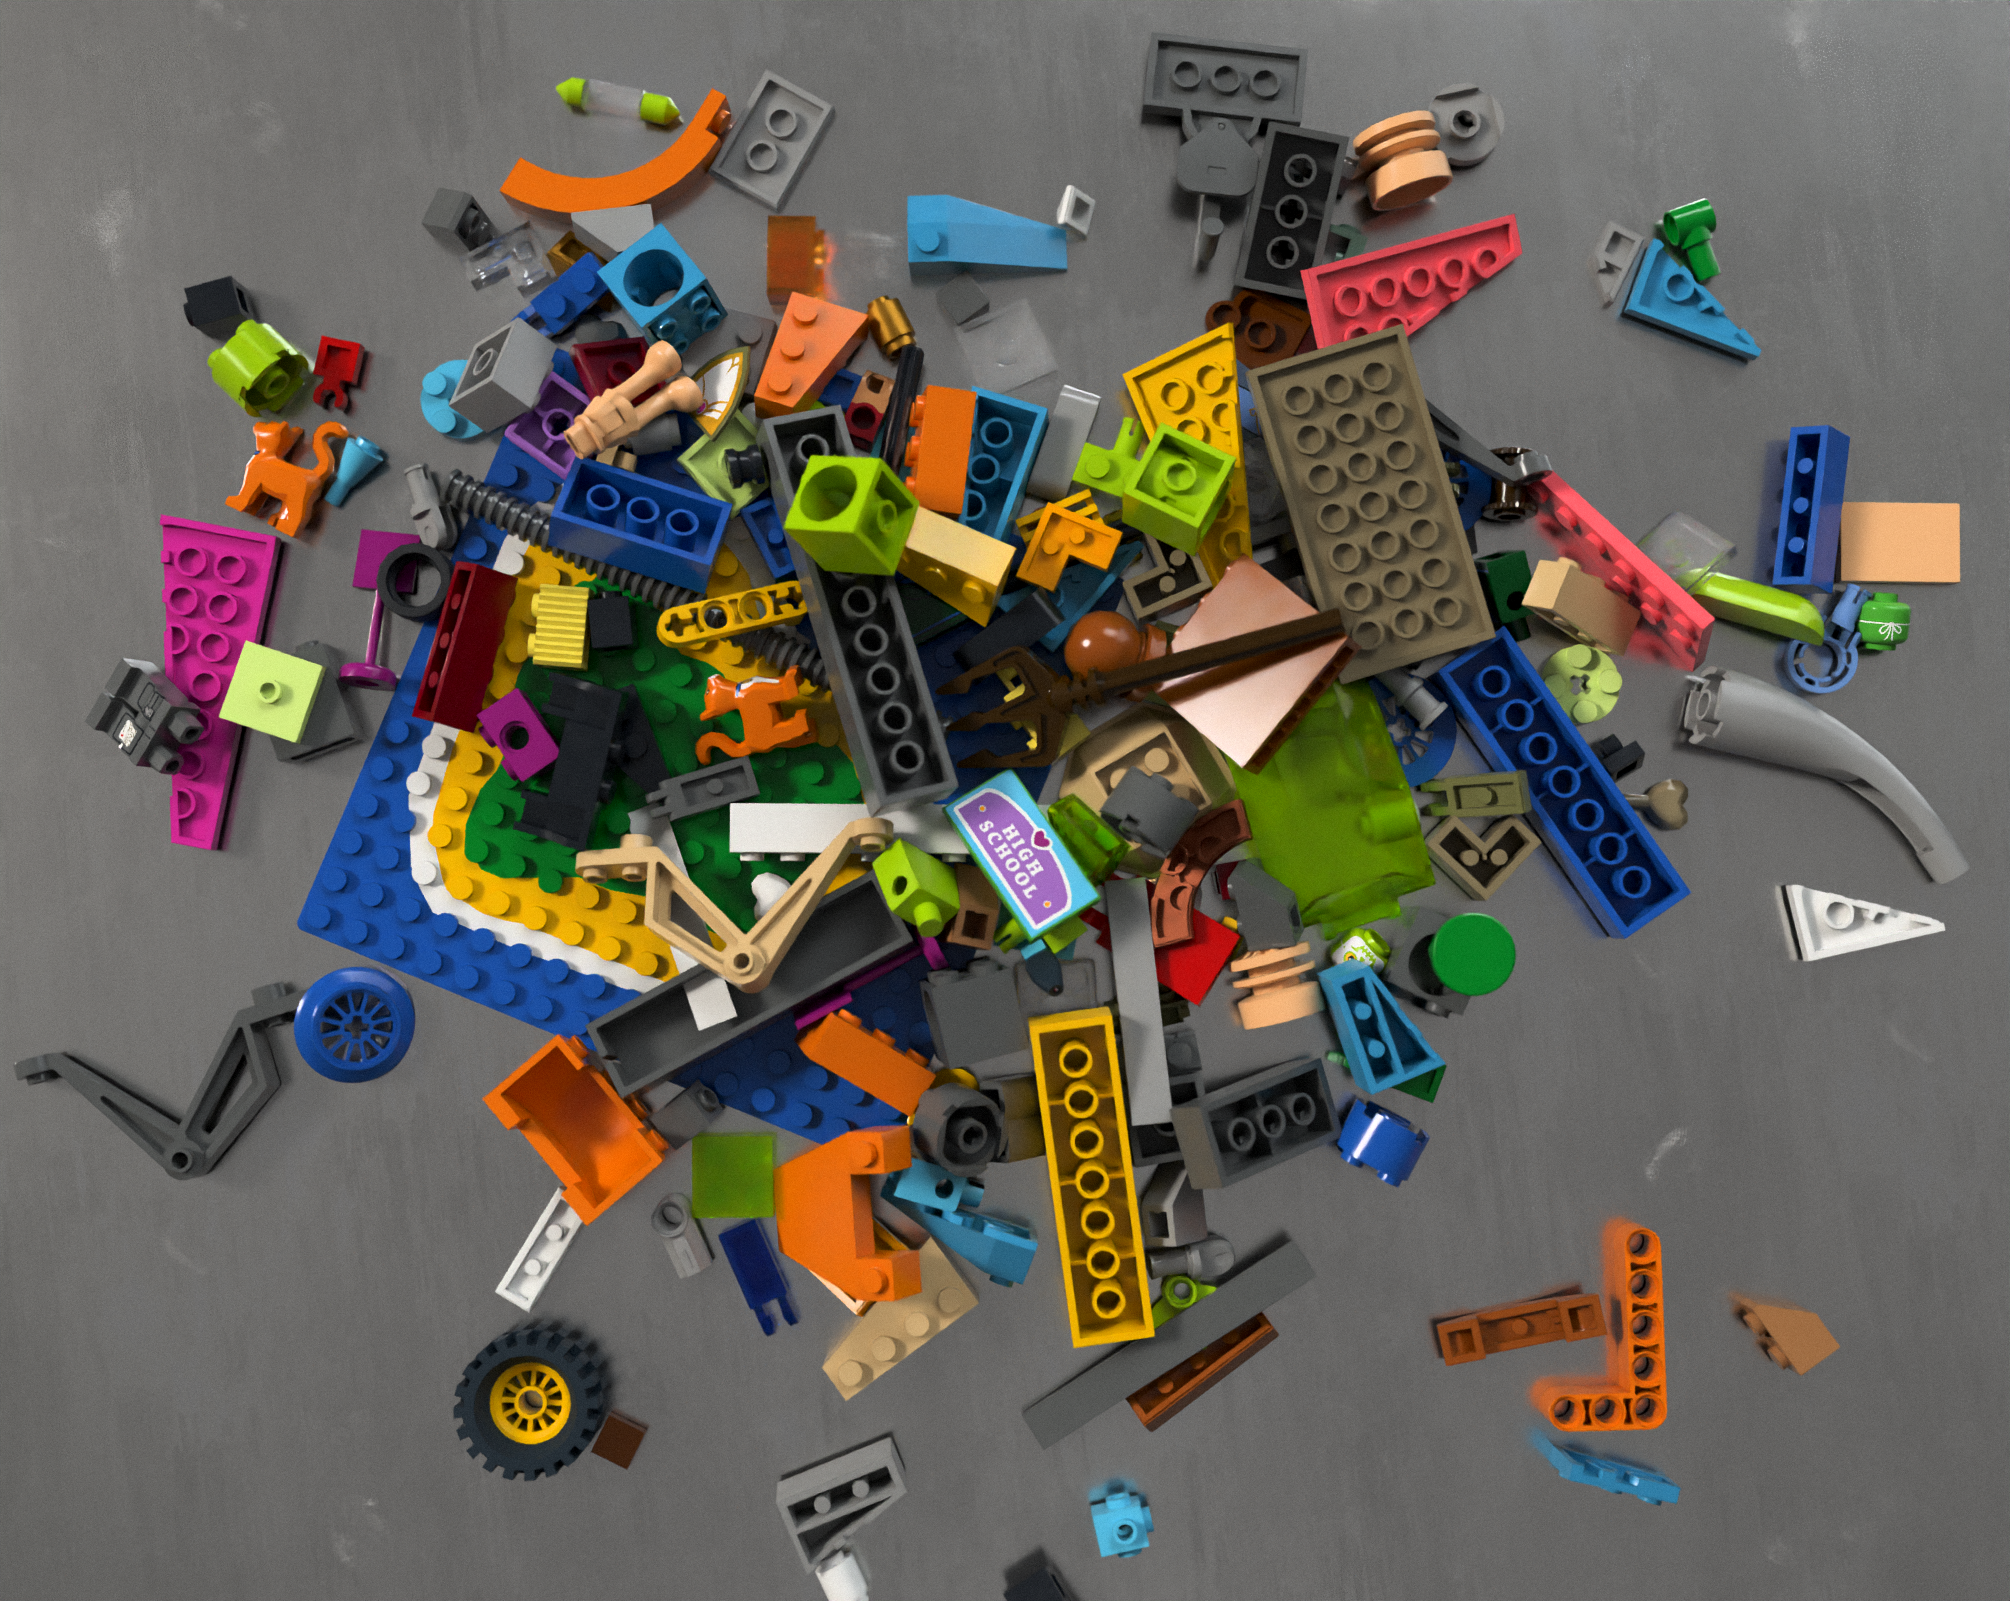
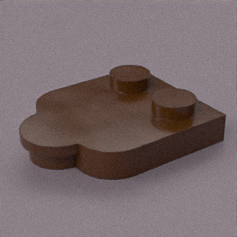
M1246 289L1240 292L1233 302L1227 300L1216 302L1208 309L1205 317L1208 332L1226 323H1233L1236 359L1250 370L1295 357L1312 326L1310 314L1255 289Z

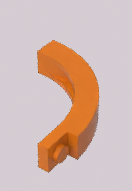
M712 88L692 122L677 141L660 156L634 170L600 178L570 177L547 171L520 157L499 191L507 203L537 217L564 224H572L571 213L644 204H651L652 212L682 196L708 172L722 147L719 137L715 135L716 133L722 134L731 119L727 97Z

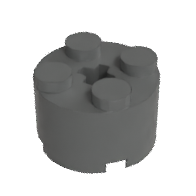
M1131 766L1106 799L1099 812L1101 813V819L1128 842L1133 839L1143 845L1140 850L1155 858L1165 860L1191 825L1199 809L1183 797L1178 798L1171 793L1174 786L1163 776L1153 773L1149 777L1142 770Z
M958 1082L947 1083L935 1089L926 1090L919 1098V1107L913 1121L914 1145L924 1155L956 1176L972 1177L984 1172L989 1168L986 1164L994 1156L999 1158L1008 1139L1009 1128L1005 1114L1001 1112L995 1102L966 1084Z

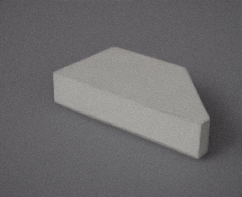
M1612 221L1606 225L1590 258L1605 304L1609 306L1615 302L1645 240V237Z

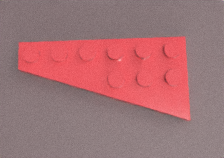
M1515 214L1300 271L1317 349L1403 324L1406 336L1408 337L1437 316L1444 307L1451 302L1459 300L1473 286L1483 279H1488L1522 254Z
M1554 471L1545 479L1527 485V491L1532 498L1546 506L1609 577L1613 589L1629 597V601L1633 606L1642 612L1641 615L1693 672L1704 663L1715 618Z

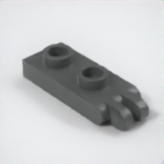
M744 756L664 780L659 783V791L645 795L648 804L663 800L665 803L664 806L650 811L652 819L669 816L670 822H676L729 806L730 803H739L760 796V791L749 757Z

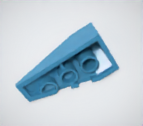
M884 1183L880 1197L981 1271L991 1274L990 1281L1006 1287H1012L1014 1282L1023 1285L1038 1246L1037 1232L957 1207L955 1213L899 1198L894 1196L887 1184Z

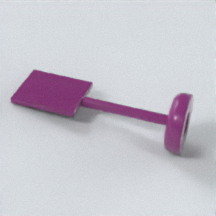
M361 529L352 586L354 588L377 591L365 663L352 662L343 665L339 670V681L354 687L386 691L396 688L397 679L395 673L386 667L375 665L385 606L378 595L376 579L379 566L388 553L401 545L421 544L419 535ZM418 560L411 561L405 565L398 574L396 582L397 592L413 594Z
M912 924V931L919 945L852 979L841 988L794 1012L796 1027L799 1030L853 1001L851 991L923 953L934 970L945 969L949 964L935 937L921 936L918 927Z

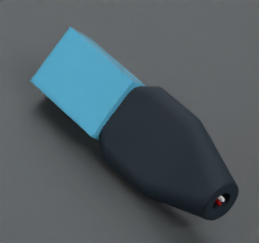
M1026 938L1017 946L1027 963L1025 969L1032 982L1050 996L1057 997L1062 994L1064 990L1062 966L1055 954L1047 950L1042 939L1030 944Z

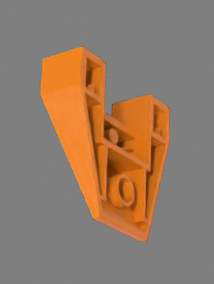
M909 1125L874 1126L847 1132L773 1170L779 1251L859 1301H898L922 1292L919 1250H875L869 1174H887L912 1167Z

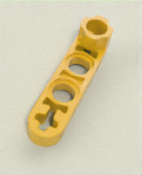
M787 581L672 607L660 616L657 625V636L664 645L671 648H681L781 624L795 626L800 624L808 611L799 581ZM786 598L794 599L799 604L798 610H794L792 604L780 605V602L785 601ZM749 600L761 602L765 607V616L759 620L749 618L744 612V604ZM710 609L721 610L726 616L727 623L720 629L711 628L706 624L704 614ZM696 613V625L700 633H695V625L685 627L681 637H676L674 631L666 630L671 619H676L678 625L688 624L693 619L692 614Z

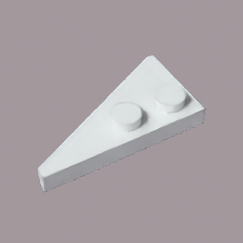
M1801 885L1786 886L1803 961H1813L1945 931L1944 923H1939L1938 920L1930 917L1910 914L1866 901L1853 900L1841 895L1805 888Z

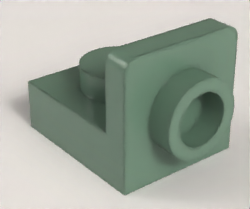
M1331 224L1326 244L1338 248L1333 262L1361 255L1368 237L1361 235V231L1354 226Z

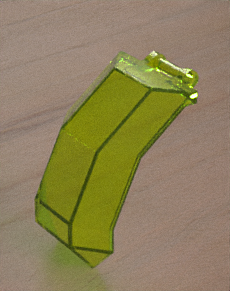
M1337 677L1258 776L1242 768L1223 751L1239 797L1244 800L1250 828L1264 872L1295 892L1304 928L1318 924L1325 942L1337 938V933L1386 917L1389 920L1401 917L1398 897L1436 885L1407 779L1376 697L1366 677L1342 685Z

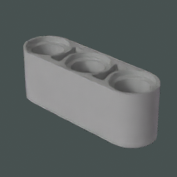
M1064 384L1031 473L1026 492L1053 502H1059L1067 497L1073 474L1084 444L1087 442L1102 397Z

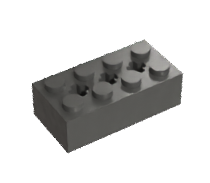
M1269 121L1235 277V286L1307 300L1300 271L1322 264L1350 137ZM1297 161L1305 162L1304 169L1310 171L1309 179L1304 177L1302 183L1294 182V175L1288 173L1289 165L1295 167ZM1288 201L1295 202L1296 210L1301 211L1300 220L1293 219V224L1285 223V216L1279 214L1280 207H1287ZM1279 241L1286 242L1287 250L1293 252L1291 260L1285 259L1284 265L1277 264L1276 256L1271 255L1272 246L1278 247Z
M1321 1058L1288 1061L1169 1109L1192 1189L1225 1188L1338 1139L1342 1133Z

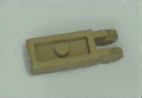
M1526 770L1454 775L1447 778L1430 779L1420 784L1422 792L1446 791L1448 802H1434L1423 807L1425 816L1455 815L1461 818L1523 814L1532 810Z

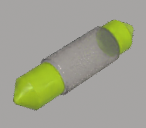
M571 77L556 86L557 93L568 105L583 108L584 111L661 125L669 124L680 115V111L670 97L647 93L643 89L590 78L585 80Z

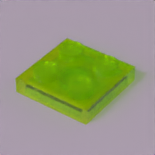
M774 1134L696 1135L692 1138V1218L775 1216Z

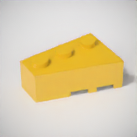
M919 506L896 570L986 628L1004 591L1016 548Z

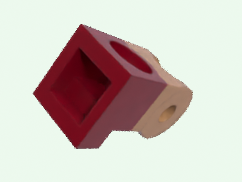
M867 370L863 375L844 417L853 447L871 454L887 417L895 383L894 379L871 370Z

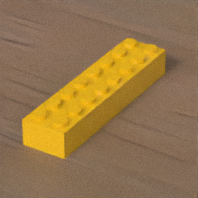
M1109 1006L1028 1017L1073 1348L1155 1337L1111 1011Z

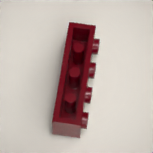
M456 561L413 710V717L474 733L476 724L479 722V718L476 715L483 711L482 703L487 686L493 678V665L498 647L503 642L505 636L504 626L508 612L516 598L515 588L518 578L479 564Z

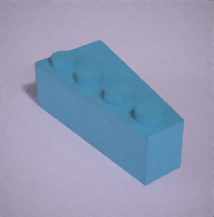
M972 386L971 391L977 393L962 514L959 516V523L1007 544L1049 426L1048 408Z

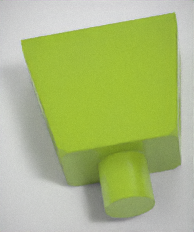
M898 838L872 862L873 869L890 910L895 915L917 926L921 936L934 937L942 931L943 925L958 913L960 902L954 868L901 838Z

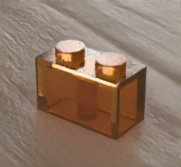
M768 216L767 297L770 305H788L792 291L818 299V293H825V269H818V254H825L826 234L825 229H819L816 216Z

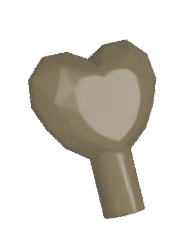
M1674 779L1663 781L1652 787L1647 795L1623 794L1633 810L1646 811L1652 821L1665 829L1680 830L1688 822V813L1684 807V803L1688 798V788L1682 781Z

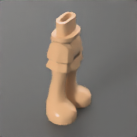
M663 340L654 343L646 353L644 365L634 375L612 390L607 388L601 397L595 396L582 415L574 418L575 424L564 431V437L579 459L583 460L593 452L599 455L605 449L626 444L628 438L638 436L640 429L669 410L689 413L703 405V395L699 387L686 376L675 377L636 408L630 403L647 389L672 377L681 370V359L673 346Z

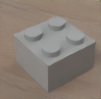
M516 318L475 344L448 406L487 433L501 425H509L514 418L524 412L529 414L540 401L541 394L538 391L543 380L553 370L554 363L551 360L557 345L521 318Z

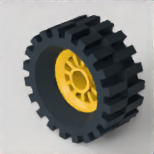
M539 1324L529 1330L528 1325L517 1327L511 1333L505 1332L476 1355V1358L463 1371L462 1375L465 1378L457 1385L454 1395L461 1397L460 1402L453 1407L454 1419H463V1424L456 1431L460 1441L470 1437L473 1444L466 1451L472 1459L481 1452L487 1458L482 1468L490 1473L497 1466L505 1468L502 1478L513 1480L519 1473H524V1481H535L543 1472H545L546 1478L557 1474L564 1465L566 1467L570 1466L586 1449L600 1429L604 1417L601 1416L608 1404V1396H603V1389L608 1385L606 1375L598 1376L596 1369L601 1362L597 1355L594 1354L589 1358L584 1353V1349L588 1344L581 1338L576 1343L570 1341L568 1337L571 1332L566 1329L560 1328L556 1333L549 1332L550 1325ZM526 1371H531V1380ZM540 1372L546 1374L543 1380H540ZM515 1375L517 1376L519 1382L513 1379ZM552 1378L557 1384L550 1387L548 1383ZM507 1388L514 1393H506ZM526 1391H536L541 1395L543 1400L541 1408H533L528 1405L525 1399ZM561 1391L562 1396H553L554 1393ZM506 1403H514V1405L507 1408ZM555 1406H562V1408L559 1410ZM516 1412L519 1414L517 1420L511 1416ZM549 1417H551L555 1421L551 1423ZM524 1419H528L527 1426L521 1424ZM537 1419H538V1422H539V1424H540V1426H541V1427H539V1428H536Z

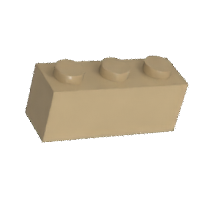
M1559 557L1557 562L1539 560L1522 605L1583 645L1597 648L1604 653L1624 656L1642 613L1628 603L1629 597L1620 592L1605 588L1606 582L1603 579L1580 571L1582 565L1576 561Z

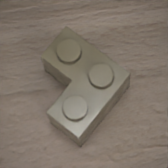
M1143 532L1144 541L1156 568L1122 582L1124 594L1139 626L1201 600L1204 595L1213 590V585L1198 552L1194 557Z
M1513 814L1501 816L1481 838L1474 834L1457 816L1453 815L1445 817L1418 846L1476 901H1487L1542 841Z

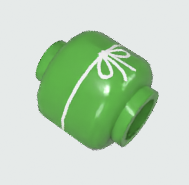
M1873 592L1872 600L1865 602L1854 624L1853 632L1858 631L1862 634L1860 639L1863 642L1862 648L1895 651L1897 644L1906 642L1909 635L1911 607L1906 603L1898 602V594Z

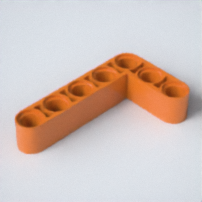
M1630 1222L1623 1224L1614 1235L1619 1385L1555 1386L1544 1391L1540 1397V1411L1552 1425L1561 1431L1651 1430L1662 1425L1666 1419L1667 1390L1661 1243L1655 1232L1638 1223ZM1642 1233L1645 1240L1644 1246L1640 1251L1632 1253L1630 1241L1635 1235ZM1643 1274L1646 1279V1285L1641 1292L1634 1294L1631 1289L1632 1281L1638 1275ZM1640 1316H1646L1648 1321L1646 1329L1639 1334H1634V1321ZM1642 1357H1648L1649 1366L1647 1370L1642 1374L1636 1375L1634 1371L1635 1363ZM1644 1398H1650L1649 1410L1643 1415H1636V1405ZM1609 1399V1411L1603 1416H1596L1595 1407L1598 1402ZM1569 1400L1570 1410L1563 1417H1555L1554 1410L1556 1405L1560 1401Z

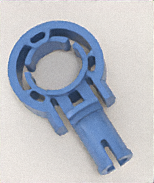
M1848 583L1832 615L1828 617L1821 614L1823 622H1825L1823 643L1830 645L1836 652V655H1838V666L1832 672V676L1834 678L1838 677L1843 669H1845L1843 676L1833 685L1820 687L1819 683L1831 681V677H1814L1805 670L1803 663L1796 664L1801 676L1797 674L1794 666L1796 647L1801 645L1796 654V658L1800 659L1803 658L1804 651L1811 643L1794 638L1791 639L1784 653V668L1788 678L1796 687L1812 694H1825L1839 690L1852 679L1858 665L1856 646L1862 637L1860 632H1853L1854 624L1861 613L1863 605L1872 596L1869 591L1865 589L1859 591L1861 587ZM1834 630L1839 631L1835 639L1831 638ZM1805 679L1810 681L1812 685L1806 683Z

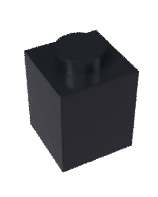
M232 276L184 288L188 301L183 305L186 318L192 327H196L208 337L237 329L244 321L252 319L244 286Z
M605 591L598 593L599 599L587 600L592 648L594 650L604 653L639 649L635 604L629 596H623L622 591Z

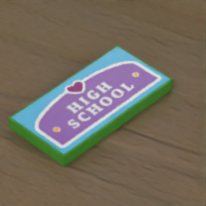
M1012 767L1007 768L942 807L943 815L1030 944L1035 943L1101 902V896Z

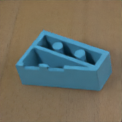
M1350 959L1316 973L1354 1081L1358 1087L1373 1095L1446 1064L1439 1054L1435 1053L1422 1036L1421 1031L1409 1020L1399 1007L1398 1002L1368 965L1358 960Z

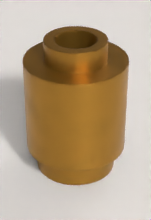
M884 295L867 305L868 311L865 314L869 315V329L880 351L886 352L888 358L900 356L905 345L916 346L917 343L914 339L916 332L898 298L889 299L888 295Z

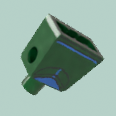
M1501 550L1474 559L1473 561L1492 623L1505 626L1515 642L1531 638L1526 616L1535 613L1522 605L1532 580L1525 550Z
M903 575L904 578L896 582L916 650L973 621V619L905 575Z

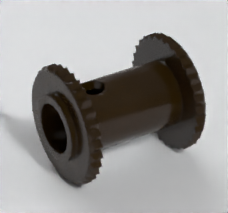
M1502 447L1491 449L1490 451L1508 466L1515 464V457L1535 450L1522 447ZM1495 478L1494 503L1483 506L1481 512L1490 519L1518 521L1536 516L1538 508L1533 504L1526 503V485L1512 488Z

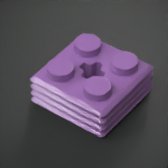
M551 371L550 375L543 380L538 393L541 394V398L535 409L529 414L524 412L514 418L505 430L504 435L512 443L566 480L576 454L568 444L564 434L560 433L556 436L557 431L554 429V425L557 422L564 424L569 420L567 426L570 428L575 424L574 418L582 415L591 401L587 395ZM593 452L586 458L592 459L595 453Z

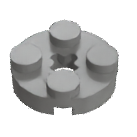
M1460 83L1446 87L1427 108V111L1433 114L1436 122L1433 130L1439 132L1440 135L1439 144L1432 150L1443 151L1449 164L1468 166L1484 160L1493 152L1504 130V115L1499 102L1491 94L1488 96L1485 92L1478 90L1479 86ZM1458 116H1463L1465 122L1472 121L1473 127L1468 129L1467 134H1463L1460 130L1455 129L1454 124H1456Z

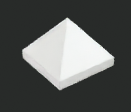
M1067 186L1057 210L1058 224L1080 238H1087L1095 200L1074 186Z

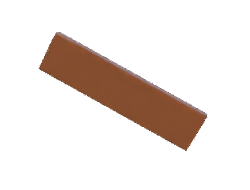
M1261 1311L1208 1345L1205 1350L1195 1353L1125 1399L1144 1427L1153 1432L1275 1340L1279 1334Z

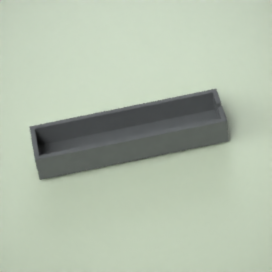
M873 869L822 897L773 973L772 979L765 989L757 993H745L725 980L737 1014L736 1017L701 1031L698 1030L683 984L709 971V969L701 964H697L588 1023L585 1027L602 1059L614 1061L619 1058L621 1064L610 1062L605 1067L621 1099L634 1100L799 1009L841 988L852 979L917 946V943L905 920L890 910Z

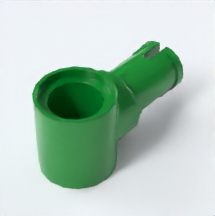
M1702 198L1665 212L1663 215V226L1667 238L1674 246L1680 245L1682 251H1687L1697 283L1721 274L1710 244V240L1713 239L1711 233L1716 230V217L1709 201Z

